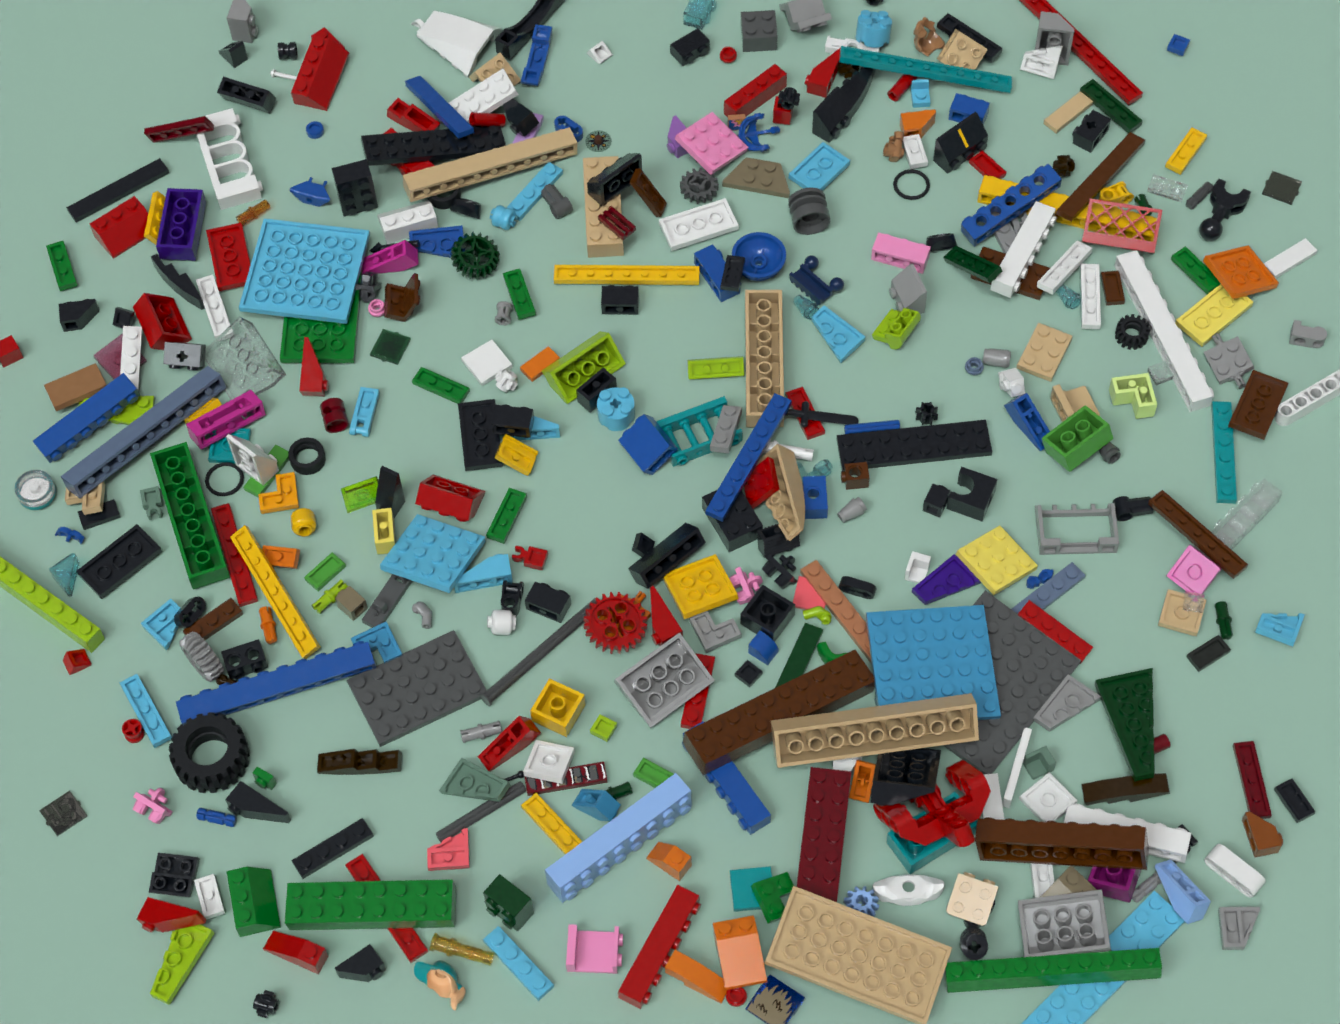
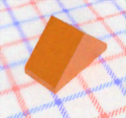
M861 760L856 761L849 795L850 799L869 803L876 764Z

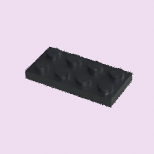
M495 399L458 403L465 471L503 467V463L494 458L500 445L499 434H493L492 420L496 406Z
M136 524L76 572L102 599L160 554L162 550Z

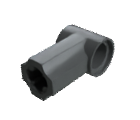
M548 184L544 186L541 195L549 204L550 210L556 219L573 211L569 199L563 197L555 185Z

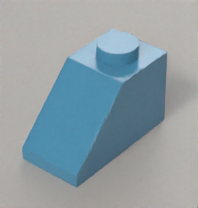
M581 789L572 806L599 821H611L617 815L621 804L606 790Z

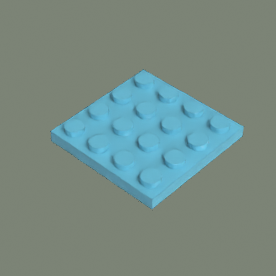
M417 514L381 562L380 569L450 593L485 544V536Z

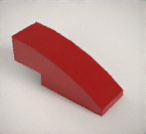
M399 98L387 109L388 118L412 131L436 130L440 126V122L414 104L409 106Z

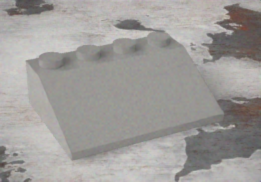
M680 632L614 680L620 691L650 728L715 681Z
M1102 889L1018 900L1025 957L1111 951Z

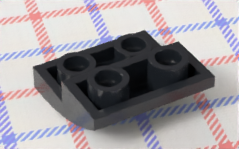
M158 853L155 871L152 872L149 893L190 898L200 858Z

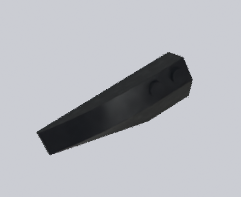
M861 66L860 72L856 70L852 73L850 80L846 78L842 82V87L837 86L813 111L812 133L828 143L839 136L841 130L849 125L851 118L866 97L876 69Z

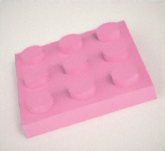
M713 112L681 131L675 137V140L710 175L747 152L749 148Z

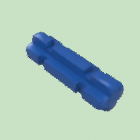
M199 808L196 814L198 820H207V822L220 825L226 824L229 827H234L237 819L235 815H225V813L214 810L207 811L205 808Z

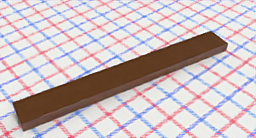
M1130 132L1057 209L1056 214L1072 222L1089 204L1090 198L1094 199L1144 145L1145 139Z

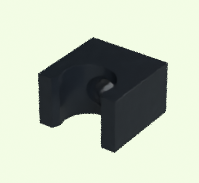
M961 466L957 484L968 488L971 492L965 495L950 492L946 509L983 522L995 494L998 479Z

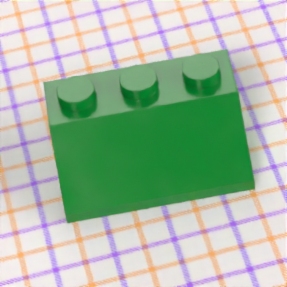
M242 867L227 871L235 927L239 936L243 937L281 928L271 869Z

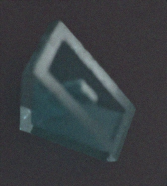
M71 553L49 568L54 580L69 597H72L77 577L76 571L80 563L75 553Z

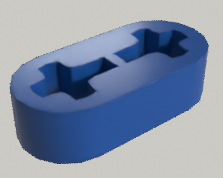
M566 116L556 117L554 120L556 131L570 127L577 142L583 139V129L580 125Z

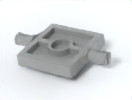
M1219 333L1216 336L1214 334L1212 338L1216 346L1205 351L1204 356L1220 385L1227 381L1235 380L1239 389L1242 386L1244 388L1246 384L1242 376L1253 370L1254 365L1239 337L1237 336L1223 342Z

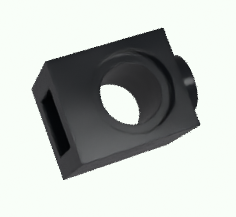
M932 484L924 500L923 511L940 518L947 505L951 490L942 485Z

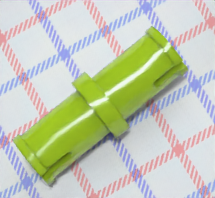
M340 579L331 589H326L323 592L324 595L311 605L314 610H317L318 614L331 603L334 604L337 594L348 587L346 583L343 584V580Z

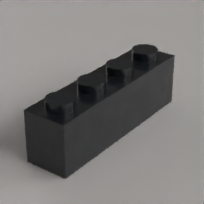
M684 523L628 569L637 584L649 589L706 542L698 527Z

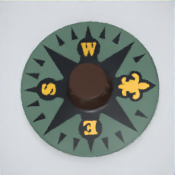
M600 130L589 133L585 139L587 148L594 152L607 150L612 142L610 135Z

